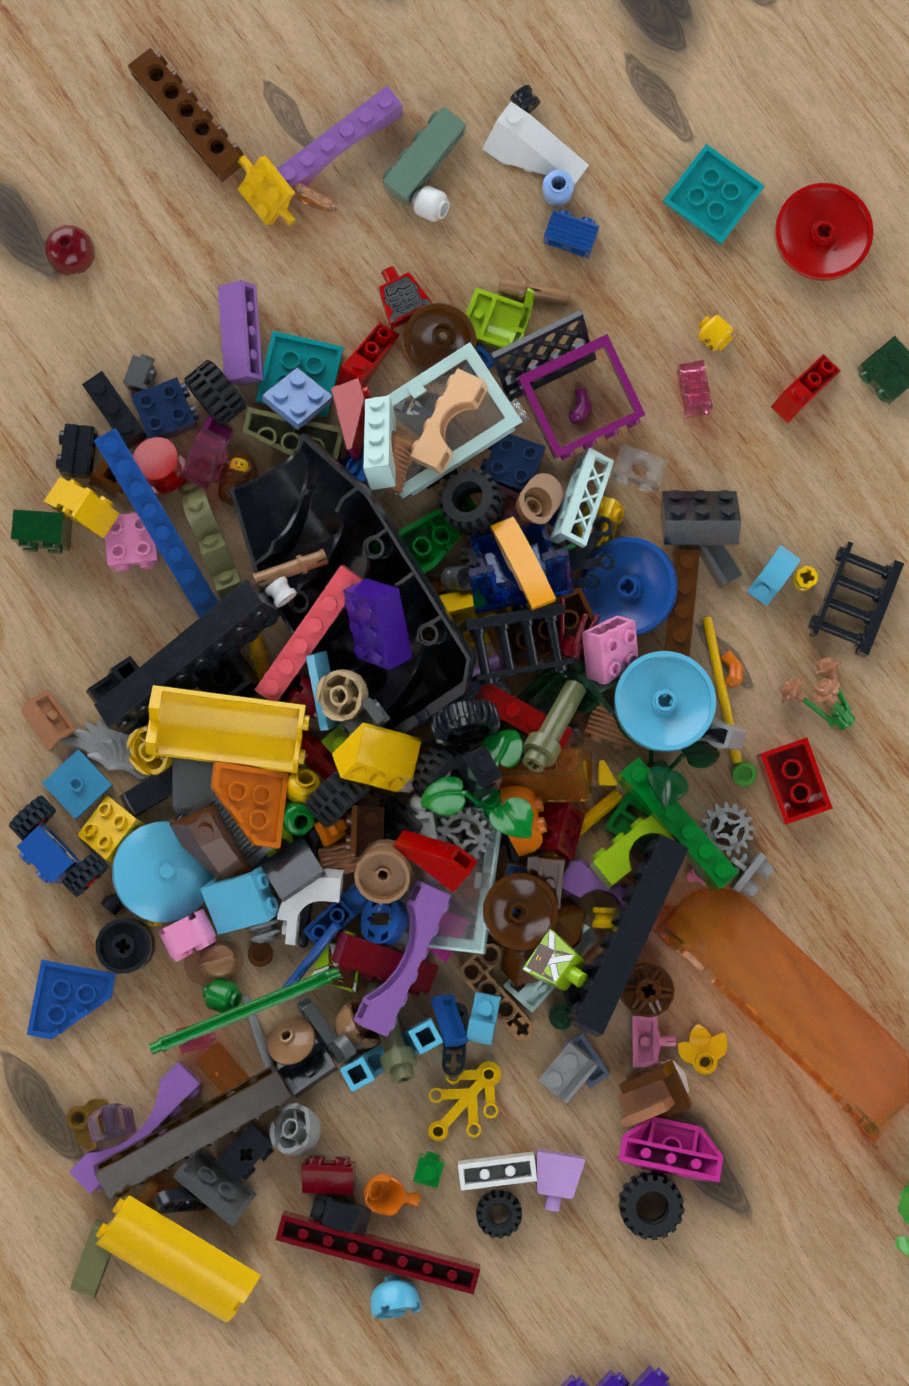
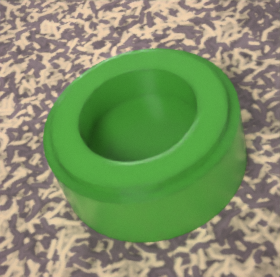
M740 762L733 767L731 777L736 785L747 787L756 781L757 770L749 762Z

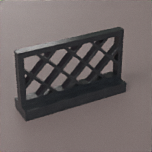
M578 310L491 353L499 378V386L509 402L523 396L516 381L518 376L590 342L582 312ZM578 321L573 331L567 330L570 324ZM556 333L551 341L545 340L548 335ZM563 335L569 336L565 344L559 343ZM576 338H580V339H581V340H579V341H577V342L574 343V341L576 340ZM534 344L529 352L523 351L525 346ZM541 346L547 347L543 355L536 354ZM554 349H559V351L551 354ZM594 352L530 383L533 391L597 360L596 354ZM511 355L507 363L500 362L499 359ZM518 357H523L525 359L520 366L514 365ZM532 359H533V360H538V361H536V362L530 364L531 361H532ZM510 370H511V371H516V372H514V373L508 375V373L510 372Z

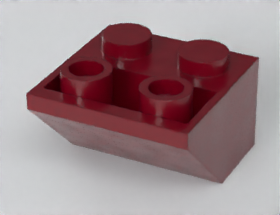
M310 1155V1158L305 1159L302 1164V1193L353 1195L356 1161H350L349 1156H335L334 1160H327L325 1155Z

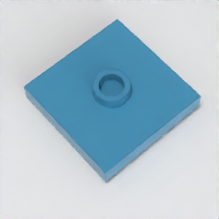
M80 749L76 750L42 782L48 791L76 820L113 786Z

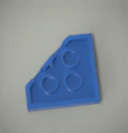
M41 960L27 1035L46 1039L57 1037L112 998L117 973Z

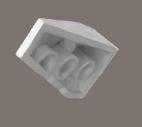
M513 102L509 103L497 119L482 148L484 152L501 164L523 168L524 171H533L546 176L555 170L567 172L572 177L574 186L589 167V164L534 117Z

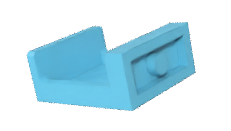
M262 867L255 868L250 873L221 881L213 879L200 888L218 935L268 922L279 911L278 902L273 897L269 886V879Z

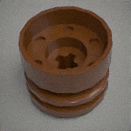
M645 962L635 964L620 1000L627 1009L638 1016L648 1018L659 1016L669 1008L674 999L675 988L673 980L666 970L655 964ZM648 983H650V988L654 990L653 994H647L644 997V992L641 991L642 986L647 987Z

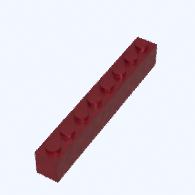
M284 1210L281 1216L275 1240L472 1295H474L480 1273V1264L369 1233L358 1234L340 1231L322 1225L321 1221L286 1210Z

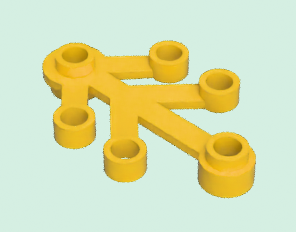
M485 1061L477 1069L464 1070L463 1074L454 1081L450 1080L446 1075V1080L450 1084H456L460 1080H476L470 1088L441 1089L434 1087L429 1091V1099L433 1103H439L447 1099H459L441 1120H435L430 1123L428 1135L432 1140H444L448 1135V1127L467 1106L468 1125L466 1132L473 1138L481 1134V1125L478 1123L477 1094L484 1087L486 1104L483 1107V1113L487 1118L497 1116L498 1107L495 1104L494 1085L501 1079V1069L495 1062ZM488 1069L494 1073L491 1079L484 1077V1072ZM435 1090L441 1093V1097L437 1100L431 1096V1093ZM488 1106L495 1107L496 1111L493 1115L486 1113ZM471 1125L478 1126L479 1131L476 1134L470 1133L469 1127ZM441 1127L443 1129L442 1135L436 1136L433 1133V1129Z

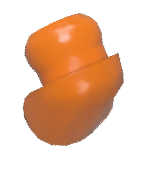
M729 650L721 659L729 667V676L725 679V682L730 688H735L743 681L744 667Z

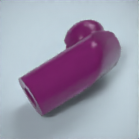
M586 388L574 391L578 404L574 411H570L568 415L570 422L574 424L585 421L591 412V403Z

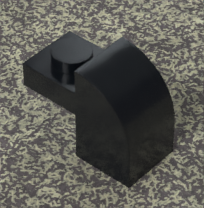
M131 656L127 657L112 667L106 677L89 687L86 693L94 703H97L136 671L139 666Z
M316 1194L310 1217L321 1221L322 1225L349 1233L366 1234L372 1211L355 1201L340 1200L328 1194Z

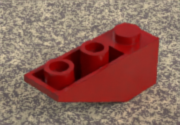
M379 322L342 365L336 385L359 378L362 384L366 386L400 335Z
M823 354L783 391L771 408L787 423L791 422L841 370Z
M406 830L402 831L393 844V847L401 854L405 855L453 893L468 877L477 863L475 858L458 845Z

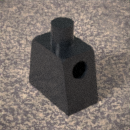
M486 745L476 746L454 757L476 801L499 790L502 775Z

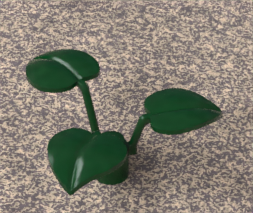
M614 712L612 716L616 721L617 727L624 736L632 740L621 728L616 717V713ZM696 741L691 746L681 749L683 753L670 766L663 760L653 762L654 751L649 749L647 767L650 770L647 776L653 793L664 808L683 798L689 789V784L685 777L677 771H672L674 767L684 758L687 759L692 767H710L720 757V752L716 747L705 741Z

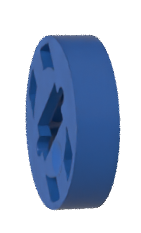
M400 899L382 904L369 900L361 915V931L367 941L380 946H390L396 943L403 935L407 924H409L407 909ZM374 913H389L392 921L388 922V925H373L371 917H374Z

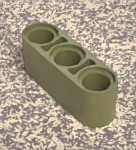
M96 1219L70 1287V1290L95 1298L112 1255L96 1245L99 1239L95 1236L103 1222L108 1224L99 1219Z

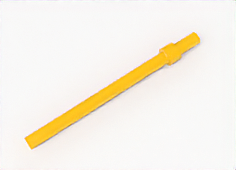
M706 617L702 621L723 720L726 724L735 725L712 617ZM730 750L732 763L742 762L740 750Z

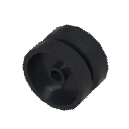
M120 918L107 923L99 931L95 941L96 954L100 963L107 970L117 974H129L144 968L152 960L155 952V937L152 930L143 921L135 918ZM125 941L126 944L130 945V949L125 950L123 948Z

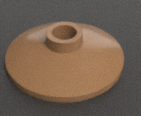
M298 1017L289 1018L279 1023L273 1029L268 1039V1052L273 1060L283 1065H291L303 1060L311 1052L315 1043V1031L312 1025L307 1020Z

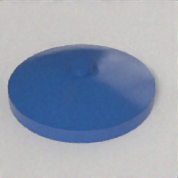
M621 537L604 543L592 553L589 559L609 554L615 558L616 564L611 570L603 568L584 569L581 574V578L592 573L600 579V584L596 589L581 587L594 616L596 614L600 615L597 623L600 624L618 615L635 620L637 636L656 629L671 613L677 597V575L670 558L660 547L641 538ZM606 558L604 560V566H609L611 564V559ZM594 577L588 580L589 586H592L595 583Z

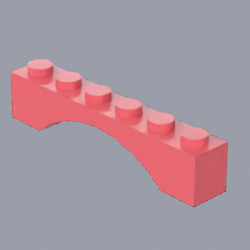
M345 565L339 567L257 685L255 691L270 701L280 702L306 663V656L312 654L333 622L345 608L343 590L364 580L361 576Z

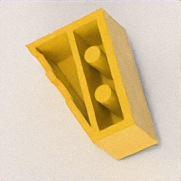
M59 477L43 502L104 539L120 514L112 508L114 503L103 496L98 498L99 495L88 487L84 489V486L72 478L70 481Z

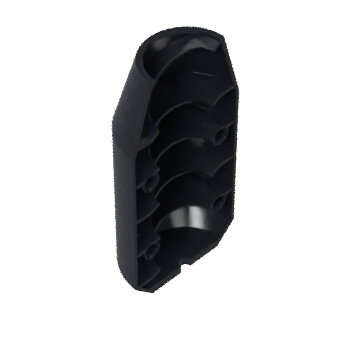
M301 434L298 437L300 442L297 451L288 459L262 476L247 483L234 486L229 490L254 572L257 573L294 560L298 555L305 556L320 549L324 550L327 557L325 559L328 560L327 565L308 570V573L304 575L300 573L286 578L289 587L294 588L297 594L288 603L279 608L284 613L281 615V618L292 635L341 565H345L363 579L367 578L399 589L412 653L411 659L390 670L358 659L354 651L355 644L349 627L350 620L346 607L333 622L312 654L327 651L331 672L342 669L354 671L360 675L367 685L368 698L370 697L372 701L376 699L390 717L389 722L383 728L408 734L416 727L420 728L431 721L433 715L439 709H444L445 705L459 702L469 693L477 657L375 493L308 434Z

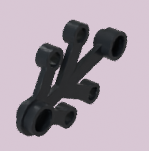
M599 516L594 520L592 526L594 532L590 535L587 545L583 548L581 547L578 551L577 545L567 551V565L562 571L560 557L563 554L550 559L551 574L547 577V580L555 597L566 594L570 588L587 587L589 589H596L599 586V577L592 573L587 574L583 578H570L576 570L593 568L611 570L616 564L615 558L609 554H604L598 558L585 559L602 537H608L613 533L614 523L610 518ZM604 523H608V530L602 532L601 526ZM573 525L574 535L578 536L579 528ZM566 540V546L572 543ZM551 543L547 548V553H552V549L555 546H558L559 549L562 546L557 543ZM606 558L611 559V564L609 566H604V560ZM594 577L595 583L589 586V578ZM556 581H560L561 587L556 590L554 584Z

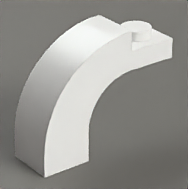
M324 869L326 872L324 876L285 902L282 901L277 920H283L282 935H286L285 944H296L299 936L300 913L306 905L316 901L339 903L343 890L344 870Z

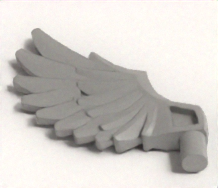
M101 720L97 722L98 727L86 721L84 725L90 732L77 729L73 734L79 738L67 737L61 740L62 743L88 752V758L100 762L108 771L125 770L134 775L139 781H144L154 775L142 774L130 762V748L127 749L129 735L107 728Z

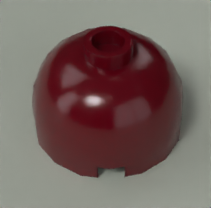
M63 225L55 228L45 242V254L48 262L57 272L63 275L71 276L70 274L85 272L95 258L94 244L91 237L83 229L75 225Z
M301 673V677L297 676L282 697L284 698L283 702L306 705L305 715H310V718L316 719L317 711L310 677Z

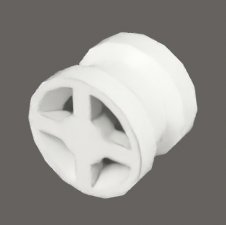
M285 576L278 578L265 589V593L274 599V605L277 608L288 603L297 594L294 588L289 587Z

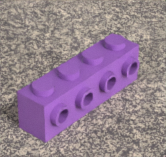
M243 280L219 286L218 303L220 307L223 373L233 385L237 386L263 381L257 287Z

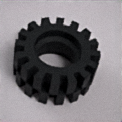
M499 1189V1191L491 1190L490 1193L484 1194L483 1198L479 1200L476 1208V1218L479 1227L485 1234H489L492 1238L499 1237V1239H503L504 1236L509 1237L512 1235L511 1233L517 1231L522 1221V1210L518 1199L509 1191L505 1192L502 1189ZM496 1204L506 1206L509 1211V1217L504 1223H494L489 1217L490 1209Z

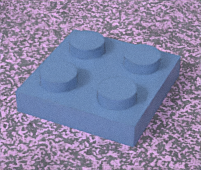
M296 368L263 394L262 401L299 430L331 404L333 396L300 369Z

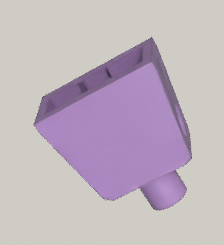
M536 1148V1191L539 1194L546 1195L544 1209L559 1212L561 1198L573 1199L585 1164L584 1156Z

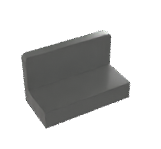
M695 545V549L700 551L701 559L719 588L724 587L742 575L724 545Z

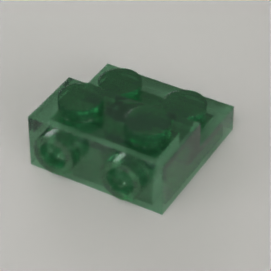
M893 336L857 368L861 380L866 384H870L876 390V396L882 402H887L889 405L909 389V351L896 336Z

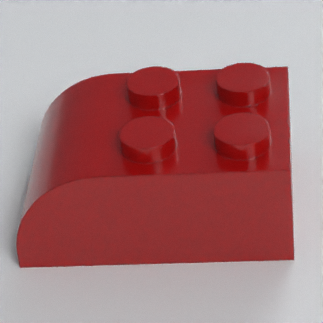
M808 737L756 755L774 808L783 825L833 809Z

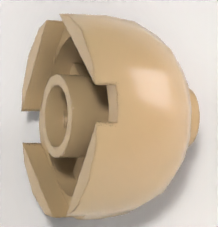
M340 669L330 672L321 678L316 689V700L320 702L323 709L321 711L331 720L345 721L355 718L362 712L361 703L368 699L369 693L367 685L360 675L354 671Z

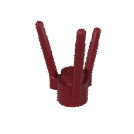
M561 597L560 604L563 603L565 610V598ZM586 613L583 614L576 636H567L566 640H564L565 614L559 616V640L563 656L579 660L580 655H583L584 647L581 636L588 618ZM599 614L595 615L588 629L596 626L600 618Z

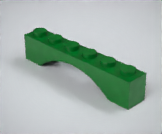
M639 757L632 760L614 776L616 781L630 797L643 806L665 828L676 842L689 848L686 857L695 872L711 891L721 889L739 872L677 801L667 808L662 806L648 782L647 776L650 769Z

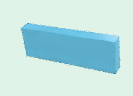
M327 651L308 655L306 660L321 731L329 730L341 725V722L331 720L321 711L323 709L320 702L316 700V689L321 678L331 672Z

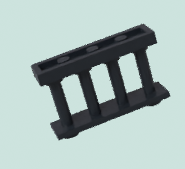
M847 542L844 547L840 546L836 553L835 560L838 563L818 614H813L810 619L808 628L811 631L809 636L815 637L818 635L819 630L854 643V646L857 647L855 654L865 658L871 651L904 563L894 560L890 565H880L850 553L853 543ZM848 562L881 575V578L884 579L881 588L877 587L875 589L842 576L845 563ZM837 584L872 598V601L875 602L872 611L868 610L866 612L832 598ZM828 607L862 620L863 624L866 625L863 634H856L823 621Z
M563 603L540 607L535 610L527 609L474 618L460 623L462 633L470 632V635L474 637L481 675L472 677V683L480 682V686L494 684L497 678L552 669L553 673L567 671V666L574 664L575 661L574 658L563 660L556 625L558 617L565 614ZM543 619V624L546 623L553 662L539 664L532 625H534V621ZM519 624V628H522L529 666L515 668L508 635L509 625ZM494 628L495 632H498L505 667L504 671L490 672L483 635L486 633L485 629Z

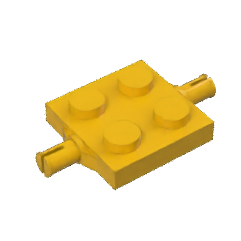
M246 155L242 156L238 163L246 171V175L238 187V191L266 226L273 224L278 216H281L288 226L292 225L296 218L290 213L288 206L295 194L293 189L266 155L259 157L254 166Z

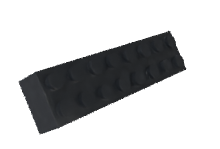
M246 579L95 703L94 706L109 729L130 735L134 730L149 724L148 707L153 685L186 690L195 689L206 676L218 671L222 663L227 659L235 657L244 645L256 640L260 632L267 627L273 626L284 613L274 605V599L265 593L264 588Z
M662 834L657 839H652L651 842H648L642 854L646 858L644 862L642 861L640 865H637L632 875L635 882L625 890L621 899L625 903L623 907L616 910L611 920V924L614 927L602 939L600 947L603 948L602 953L594 957L589 968L593 972L578 991V993L582 994L581 998L572 1004L567 1016L571 1017L569 1024L595 1037L604 1034L689 850L688 847Z

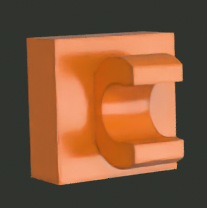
M344 818L328 828H325L319 821L314 823V827L324 846L331 845L345 836L346 832L344 829L348 828Z

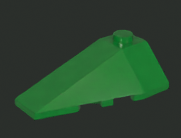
M470 496L463 502L462 512H471L477 508ZM441 508L399 530L400 535L424 573L434 569L464 534L463 532L459 533L444 519L445 517L440 512Z

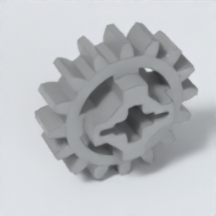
M724 802L722 809L718 804L713 805L715 812L707 810L705 813L708 819L702 818L700 820L705 824V828H701L702 831L721 853L725 851L726 857L731 855V850L736 855L740 854L739 847L747 849L748 845L745 841L753 840V837L748 834L749 831L755 829V827L748 825L752 817L745 818L746 809L738 811V804L736 803L729 808L728 802ZM725 812L732 813L736 815L739 819H729ZM716 817L717 824L715 830L711 831V823ZM723 823H725L726 825L736 824V826L729 831L730 836L727 833H721L717 835V833L724 828ZM743 827L742 837L738 841L737 833ZM718 838L726 840L729 846L720 845L715 840Z
M469 807L466 812L462 808L457 814L450 815V819L443 816L441 822L444 826L437 827V830L442 832V835L438 836L437 840L451 843L449 838H452L454 843L464 851H466L470 843H478L477 847L466 851L476 859L480 858L479 850L484 853L488 850L484 843H491L492 839L487 837V834L492 832V828L485 827L489 820L488 818L480 819L481 811L472 814L473 808ZM463 818L460 825H450L454 820ZM473 822L477 824L480 831H476ZM463 829L466 830L467 835H470L465 840L462 839V834L459 833Z

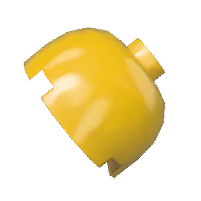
M148 725L134 730L129 735L127 741V749L130 748L131 753L129 760L135 769L142 774L157 775L166 771L173 764V757L146 754L145 740Z

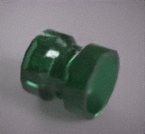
M557 1003L550 1008L548 1019L556 1029L565 1030L571 1026L569 1024L571 1017L567 1016L570 1007L563 1003Z

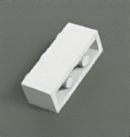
M533 1151L458 1161L461 1190L537 1181Z

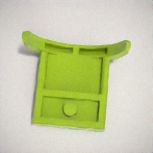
M476 287L466 315L474 325L477 341L501 349L523 338L533 308L534 290L527 289L524 304Z

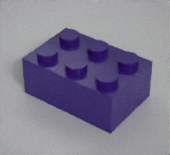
M367 578L344 589L345 607L349 615V627L353 634L354 651L357 658L388 670L411 659L412 653L399 589Z

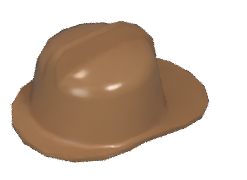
M540 473L530 479L516 502V510L520 516L519 522L545 524L551 519L563 500L561 484L555 477L550 474Z
M228 940L216 941L199 951H196L194 948L195 952L185 958L184 970L187 977L199 985L210 984L216 978L229 980L236 977L241 971L244 964V956L241 949L235 943Z

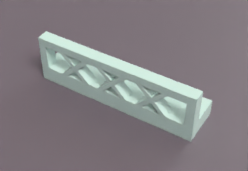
M591 448L578 455L550 537L551 541L559 544L566 539L582 548L587 545L614 460ZM595 460L605 465L603 473L598 475L593 466ZM593 480L597 491L596 494L590 496L586 485L587 482ZM586 501L590 512L588 516L583 517L579 506L580 503ZM576 523L580 524L583 531L581 538L571 533L572 527Z
M584 924L581 942L574 950L583 958L600 938ZM510 979L503 985L531 1012L555 988L545 982L536 981L525 983V986L518 993L513 988L515 984Z

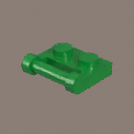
M626 792L604 828L616 836L621 832L626 835L633 830L630 825L637 818L625 811L628 805L647 817L651 814ZM641 838L635 841L632 846L644 852L648 842L656 838Z

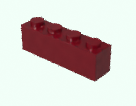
M341 931L331 960L338 964L337 969L351 973L352 969L360 971V976L372 981H374L375 977L384 979L383 984L396 970L404 953ZM426 960L421 961L418 968V977L410 985L408 993L419 996L420 992L429 995L439 966Z

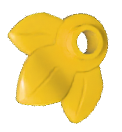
M696 1024L690 1032L689 1042L678 1043V1053L682 1060L691 1063L698 1073L702 1075L711 1074L717 1068L718 1059L726 1054L728 1043L726 1034L719 1033L711 1037L710 1033L703 1026ZM703 1057L709 1059V1064L705 1067L700 1064V1060Z

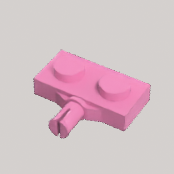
M632 1016V1067H647L658 1062L661 1046L676 1047V1042H666L676 1041L675 1036H660L658 1016L650 1018Z

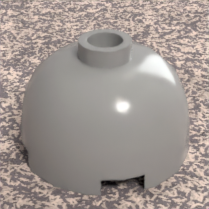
M297 1103L285 1105L279 1110L281 1113L277 1117L276 1122L271 1123V1143L283 1154L303 1156L312 1151L319 1142L322 1129L320 1120L314 1111Z

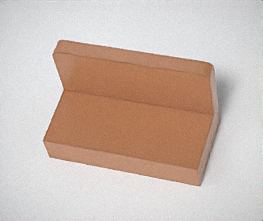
M49 689L28 700L21 710L22 715L48 751L54 749L59 741L77 730Z
M659 1080L625 1094H619L618 1097L626 1112V1115L620 1121L625 1129L668 1111L675 1102L664 1080Z

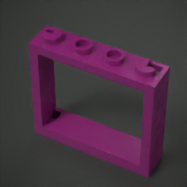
M608 334L516 378L554 459L560 457L563 461L575 455L573 450L581 446L586 450L596 445L595 439L605 436L607 440L619 434L618 428L627 425L629 429L640 424L639 418L646 415ZM604 348L633 409V413L560 448L530 383Z

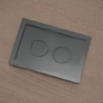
M200 1148L194 1156L188 1158L172 1177L198 1197L202 1203L216 1212L221 1219L233 1226L257 1194L241 1180L236 1182L211 1155Z

